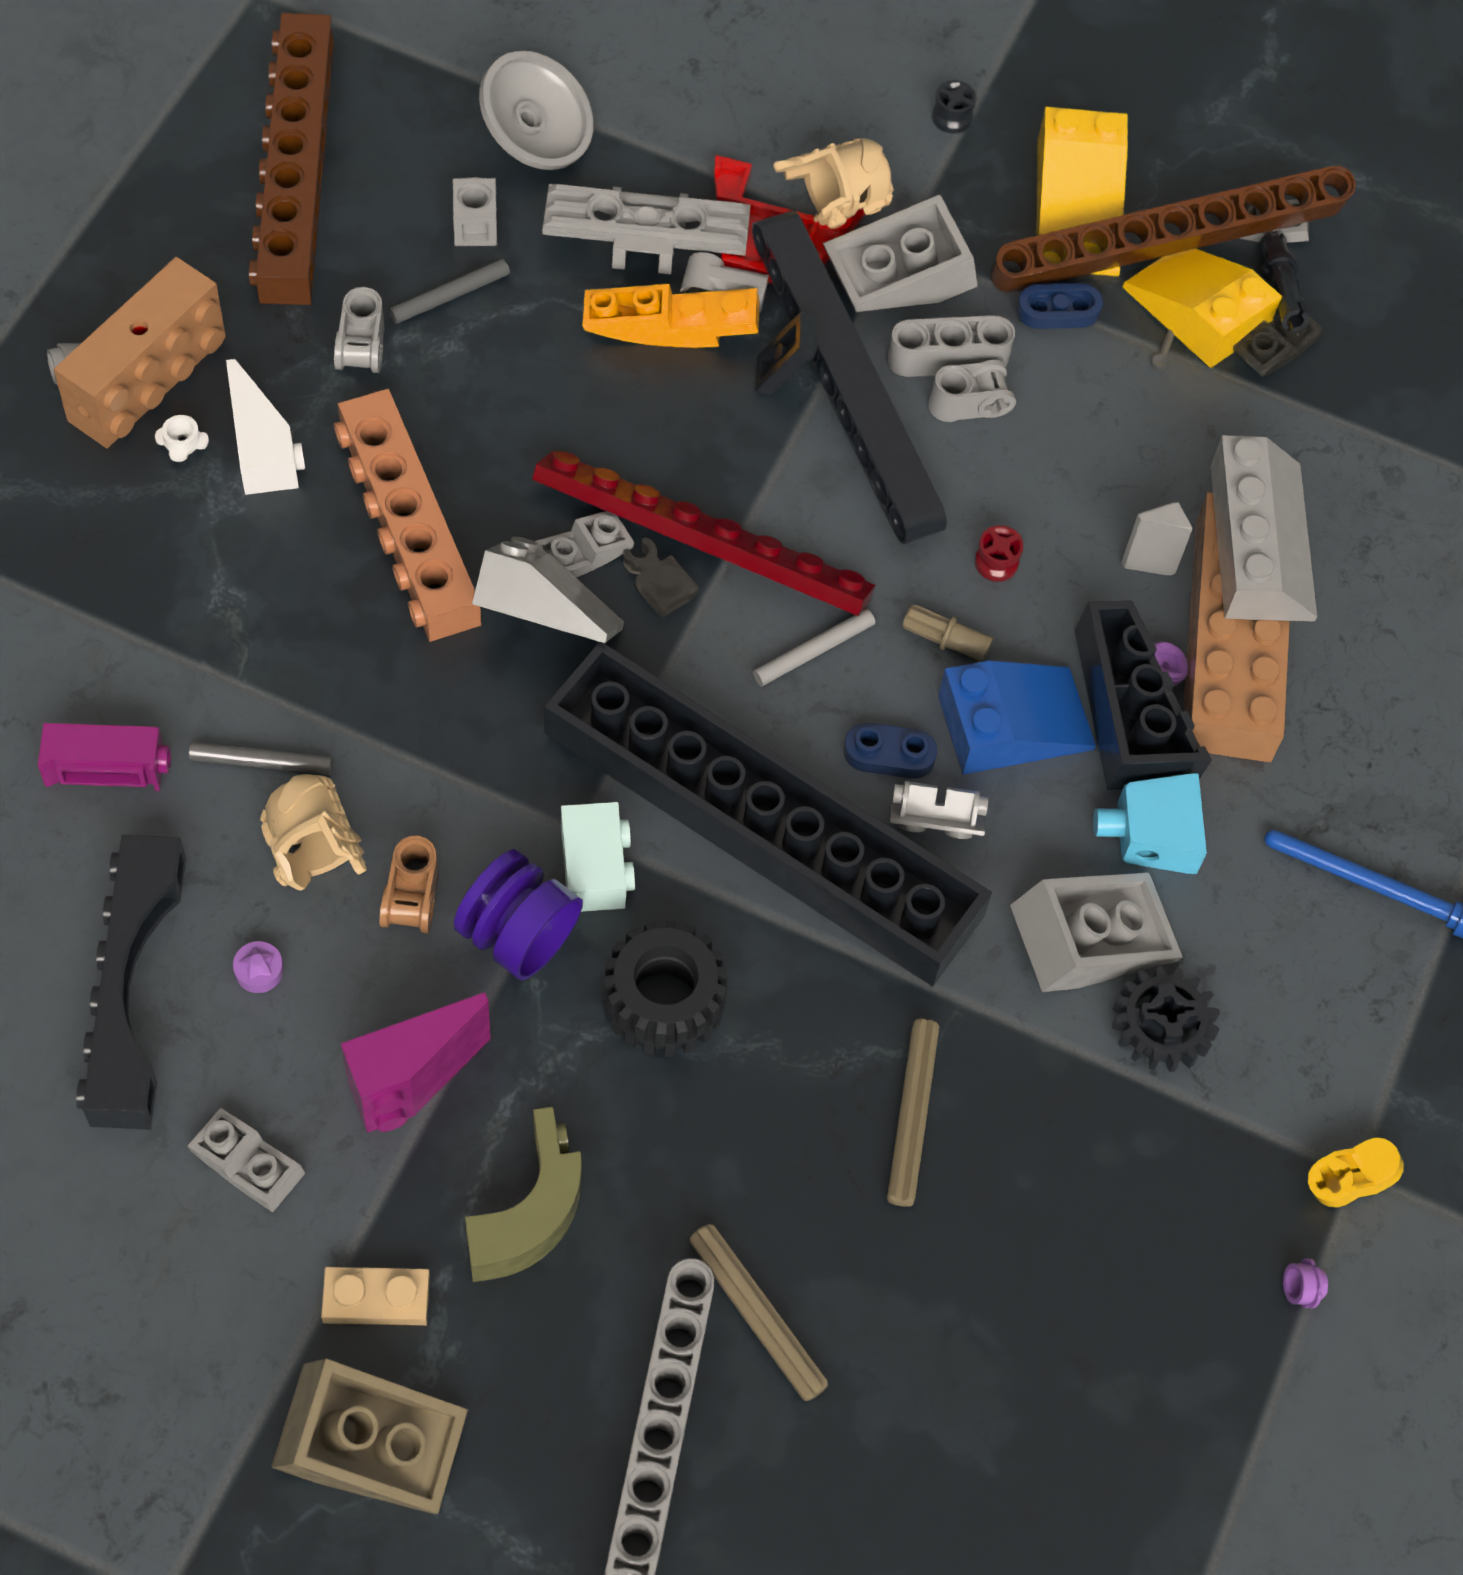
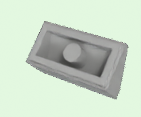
M1173 502L1138 513L1121 562L1123 568L1161 575L1176 574L1192 532L1191 524L1179 502Z

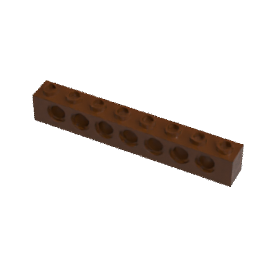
M281 13L280 30H273L272 52L273 55H277V62L270 61L269 85L274 87V93L266 94V117L271 119L270 126H263L262 134L263 151H268L267 158H260L259 163L260 184H265L264 192L257 191L256 215L258 218H261V225L253 226L252 236L253 250L258 251L257 260L250 259L249 264L250 286H257L259 302L263 304L312 305L334 48L331 15Z

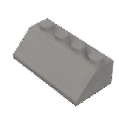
M1222 435L1210 467L1225 619L1315 622L1317 619V609L1300 463L1267 437Z

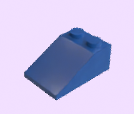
M984 661L945 668L938 697L962 775L1095 749L1096 744L1070 667Z

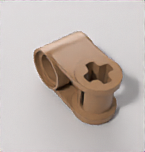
M409 836L402 839L396 845L388 883L384 888L379 919L380 927L388 928L390 924L417 927L420 928L421 933L429 934L433 921L435 892L439 875L436 849L427 838ZM414 859H420L428 863L420 870L412 871L405 867L409 861Z

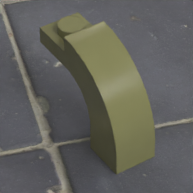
M553 1107L533 1109V1128L540 1173L531 1193L521 1203L508 1210L465 1217L473 1282L506 1277L532 1266L553 1250L561 1241L574 1219L581 1190V1152L569 1153L565 1123L556 1124Z

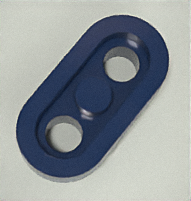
M1084 283L1036 284L1028 286L1021 292L1017 306V315L1025 325L1035 329L1085 328L1095 324L1099 319L1103 298L1096 288Z
M861 723L852 727L846 735L844 744V757L854 769L862 772L905 778H920L927 775L933 769L937 756L936 742L928 733L918 729L883 724ZM872 740L876 745L867 747L861 741ZM916 746L921 749V752L912 753L907 747Z

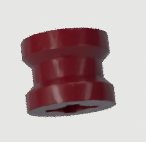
M1001 525L989 527L980 537L979 549L975 556V567L978 573L985 579L995 582H1002L1012 578L1018 570L1019 559L1024 549L1020 534L1010 527ZM992 555L1004 557L1005 559H998Z

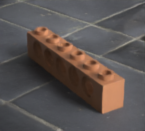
M389 388L338 403L340 422L334 423L338 443L341 449L349 447L352 457L348 458L351 474L356 484L363 482L367 492L363 493L366 510L370 519L378 517L382 528L377 529L379 540L386 555L393 553L397 564L392 565L400 591L408 589L412 600L408 601V609L415 627L423 626L428 640L431 642L481 626L480 606L472 604L475 589ZM394 478V480H389V481L384 480V479ZM402 513H409V514H410V515H408V516H399V514H402ZM426 549L424 552H414L413 550ZM430 585H441V586H442V587L437 588V589L427 588V587L430 586Z

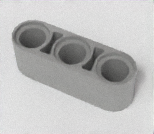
M994 315L904 320L896 324L892 330L887 363L894 373L906 377L934 376L944 366L981 363L987 360H999L1006 366L1009 362L1015 338V329L1008 319Z

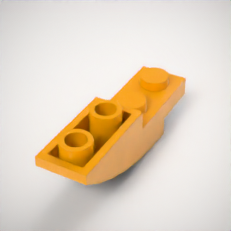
M669 284L585 290L582 325L585 331L632 343L686 348L719 347V336L758 333L760 298L757 288L672 294Z

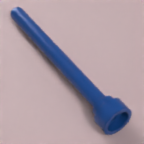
M1270 830L1265 834L1264 841L1268 847L1446 921L1445 926L1453 929L1452 934L1463 939L1462 902L1456 900L1455 904H1452L1278 830Z

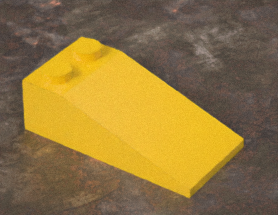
M1045 107L1038 136L1036 236L1124 214L1127 114ZM1093 242L1083 243L1086 250L1090 253H1102L1097 244ZM1054 252L1043 253L1045 259L1051 263L1062 262L1060 256ZM1120 267L1091 274L1119 276Z

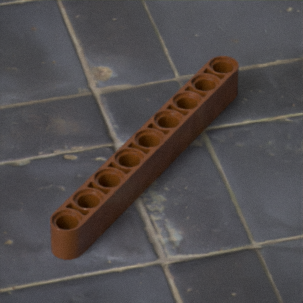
M1329 166L1004 244L999 249L990 271L991 280L998 289L1005 292L1024 290L1031 285L1049 284L1330 217L1337 214L1354 193L1356 187L1355 178L1345 167ZM1324 186H1331L1336 189L1339 197L1329 195ZM1284 195L1295 197L1300 206L1290 205ZM1250 204L1255 206L1259 210L1260 216H1254L1247 212L1244 205ZM1204 214L1215 215L1219 218L1221 225L1210 224ZM1164 224H1175L1179 227L1181 234L1174 235L1169 233ZM1124 233L1136 234L1142 243H1130L1126 240ZM1093 242L1097 244L1102 253H1090L1086 250L1083 243ZM1054 252L1060 256L1062 262L1051 263L1045 259L1043 253ZM1005 261L1016 262L1022 271L1019 273L1008 272L1002 263Z

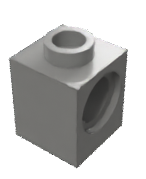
M453 178L455 246H497L496 178Z

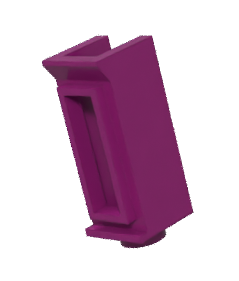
M43 723L37 765L45 787H50L58 782L64 785L147 787V784H153L155 791H160L162 773L169 774L171 748L170 745H163L159 727Z

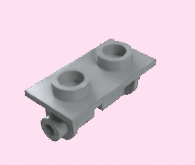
M904 781V785H894L892 803H899L901 805H890V823H896L899 828L910 832H924L926 828L945 830L946 835L958 839L972 838V835L984 836L983 817L977 815L986 816L988 797L980 796V791L947 787L944 803L935 802L937 785Z

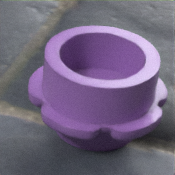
M1310 1258L1302 1259L1301 1263L1289 1264L1283 1277V1288L1287 1300L1291 1304H1301L1303 1308H1316L1328 1291V1279L1325 1271L1315 1267V1261Z

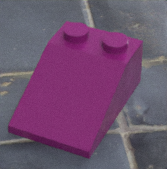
M485 992L341 1043L347 1082L367 1133L377 1129L380 1132H388L404 1125L407 1118L415 1116L491 1039L489 1000Z

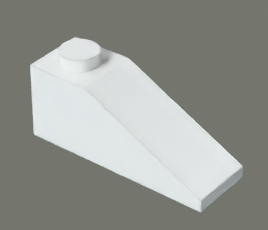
M235 359L226 360L245 495L299 488L296 470L305 469L302 444H292L290 426Z

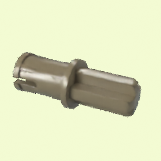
M912 605L909 608L903 621L905 630L940 644V650L944 651L947 647L978 662L985 661L994 640L993 636H987L957 623L958 618L955 616L950 620L918 605Z

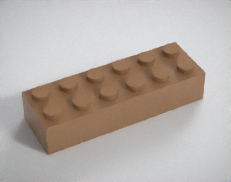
M1207 492L1196 520L1187 645V662L1189 667L1185 678L1183 711H1188L1195 725L1192 731L1200 747L1205 746L1209 754L1271 763L1284 737L1290 621L1225 619L1213 493Z

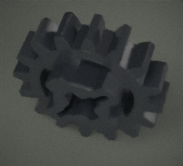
M1157 966L1152 978L1145 971H1139L1134 980L1135 984L1126 981L1120 992L1123 997H1117L1112 1009L1118 1013L1112 1022V1029L1124 1030L1118 1041L1119 1046L1123 1047L1132 1044L1135 1050L1131 1059L1137 1061L1143 1055L1148 1057L1149 1069L1151 1070L1157 1067L1159 1061L1166 1062L1169 1072H1175L1180 1060L1188 1068L1194 1066L1198 1058L1197 1054L1205 1057L1212 1046L1210 1041H1214L1219 1033L1220 1028L1212 1023L1216 1022L1220 1015V1010L1207 1007L1213 997V993L1211 991L1203 993L1197 991L1200 982L1197 976L1188 983L1183 981V972L1180 968L1176 969L1172 977L1166 976L1162 966ZM1150 995L1149 1003H1142L1140 1008H1135L1139 1000ZM1192 1029H1196L1195 1035L1185 1043L1181 1042L1183 1035L1189 1034Z

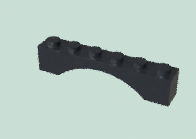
M122 835L119 852H112L109 875L110 880L115 881L113 896L105 897L103 906L104 925H109L107 941L100 940L97 948V969L102 970L100 986L92 987L90 996V1013L92 1016H96L94 1032H86L83 1046L84 1061L89 1062L87 1079L79 1080L76 1096L77 1108L83 1109L90 1127L151 1130L157 1081L151 1064L137 1046L132 1035L129 1019V989L135 964L147 939L161 920L181 901L186 857L180 837Z

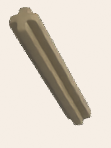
M916 1019L912 1026L887 1195L888 1202L896 1206L910 1207L913 1205L916 1196L939 1034V1024L934 1020Z
M708 1224L699 1228L689 1239L691 1246L701 1260L711 1269L714 1278L803 1400L808 1401L820 1395L828 1386L824 1375L715 1226Z

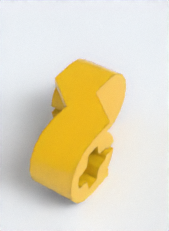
M1372 1138L1354 1148L1334 1151L1318 1160L1308 1173V1184L1310 1190L1320 1203L1328 1207L1338 1208L1349 1204L1359 1197L1378 1194L1394 1185L1403 1173L1404 1163L1398 1149L1392 1142L1384 1138Z

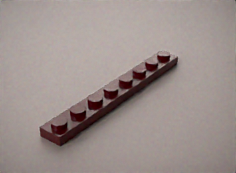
M552 450L536 464L532 478L536 482L859 616L872 598L876 585L865 581V578L858 572L848 569L839 570L825 564L817 555L807 552L798 553L782 546V543L774 537L767 535L757 536L743 530L733 520L726 518L717 519L704 514L699 507L692 503L676 502L661 496L660 492L651 486L635 485L620 479V476L610 469L594 468L584 464L572 453Z

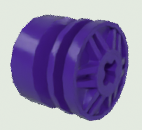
M512 849L495 859L479 875L459 905L453 922L454 930L465 938H472V943L477 948L486 950L495 945L493 960L517 979L523 981L532 977L543 968L569 937L583 909V899L555 879L542 884L544 870L534 863L529 864V858L518 850Z

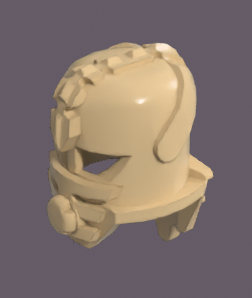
M854 139L853 141L836 146L834 143H831L825 149H815L811 153L788 158L773 164L776 172H784L786 181L804 178L807 191L819 213L813 218L815 223L819 222L820 225H827L831 229L842 226L846 219L854 216L859 209H863L865 215H872L881 211L884 206H889L892 201L893 186L889 163L882 152L883 147L870 139Z
M303 774L292 777L289 782L282 784L271 793L265 809L262 811L260 820L263 823L261 825L266 843L271 848L277 864L273 869L276 880L282 886L289 885L302 891L307 887L312 876L330 871L347 860L350 861L358 875L367 871L365 860L362 857V854L365 852L359 845L362 839L351 829L336 792L335 784L326 776ZM301 844L294 853L288 852L292 845Z

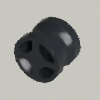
M958 80L947 81L938 87L935 96L936 104L932 113L933 123L938 129L946 133L955 134L966 131L970 127L977 98L974 89L967 83Z

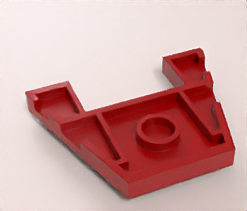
M716 155L714 160L716 201L750 205L746 254L719 253L720 259L726 267L769 275L755 247L752 236L753 222L793 210L743 198L751 176L752 164ZM859 209L854 216L847 218L842 226L831 229L827 225H820L819 222L815 223L813 219L815 216L796 211L824 265L829 260L823 243L852 232L865 216L864 210ZM769 276V277H768V283L773 284V283H772V280H771V278H770V276Z

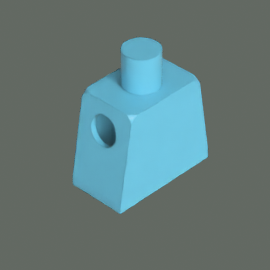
M1191 773L1125 784L1117 802V809L1096 808L1094 810L1093 832L1095 837H1120L1121 859L1127 864L1197 874L1207 854L1199 774Z

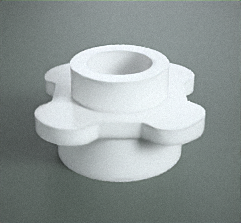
M176 415L169 418L163 427L155 433L157 444L164 445L169 451L170 459L175 462L185 461L189 454L196 449L206 448L209 443L208 435L200 432L195 420L187 415ZM179 438H186L185 440H182V441H179V440H178Z

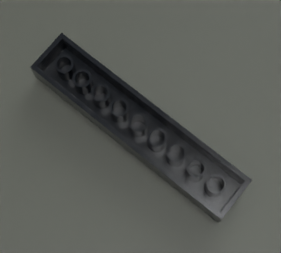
M599 642L544 706V734L932 987L985 916L992 891L602 642Z

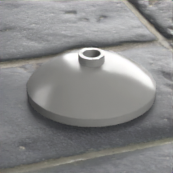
M515 51L501 56L487 69L480 85V108L490 133L508 154L528 166L543 170L567 167L584 154L593 134L592 110L581 85L566 68L545 55L531 51Z

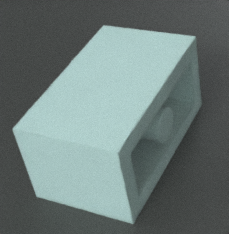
M618 802L561 806V836L565 882L569 890L583 899V909L581 912L625 909L626 891L635 890L633 862H624L623 848L630 847V827L628 819L620 820Z

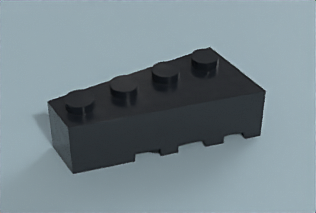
M1133 601L1088 602L1074 631L1107 790L1123 789L1124 785L1129 782L1191 773L1199 774L1200 780L1212 759L1206 747H1200L1192 731L1195 725L1188 711H1182L1173 693L1175 685L1168 671H1162L1154 655L1157 649Z

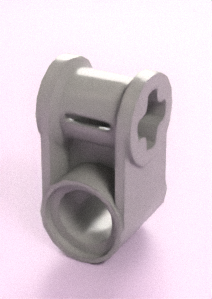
M357 287L350 290L344 297L340 327L335 339V370H343L345 366L371 368L372 373H380L385 330L382 299L378 292L371 288Z
M987 360L981 363L942 367L938 370L928 400L929 411L936 419L944 422L981 417L995 418L1009 413L1016 405V398L1008 390L1005 381L1007 375L1005 364L999 360Z

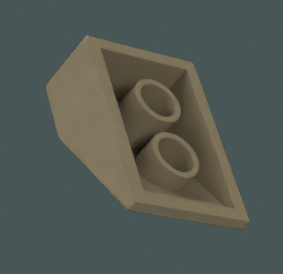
M329 1359L306 1363L303 1365L271 1468L321 1485L431 1514H438L468 1410Z

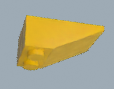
M1198 249L1163 256L1123 284V288L1168 330H1171L1182 343L1210 368L1269 329L1282 298L1276 290L1252 269Z

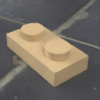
M325 1267L322 1321L325 1324L427 1326L429 1269Z

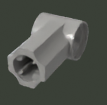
M698 252L692 254L688 259L679 294L757 288L760 298L759 312L761 313L769 275L726 267L724 262L716 255L708 252Z

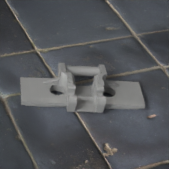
M549 184L542 234L614 242L613 269L625 270L626 251L660 254L659 273L671 274L674 248L745 255L750 205L688 198L689 194L680 193V197L622 192V187L613 186V190ZM595 211L609 214L610 220H600L593 214ZM688 222H700V226L695 229H685Z

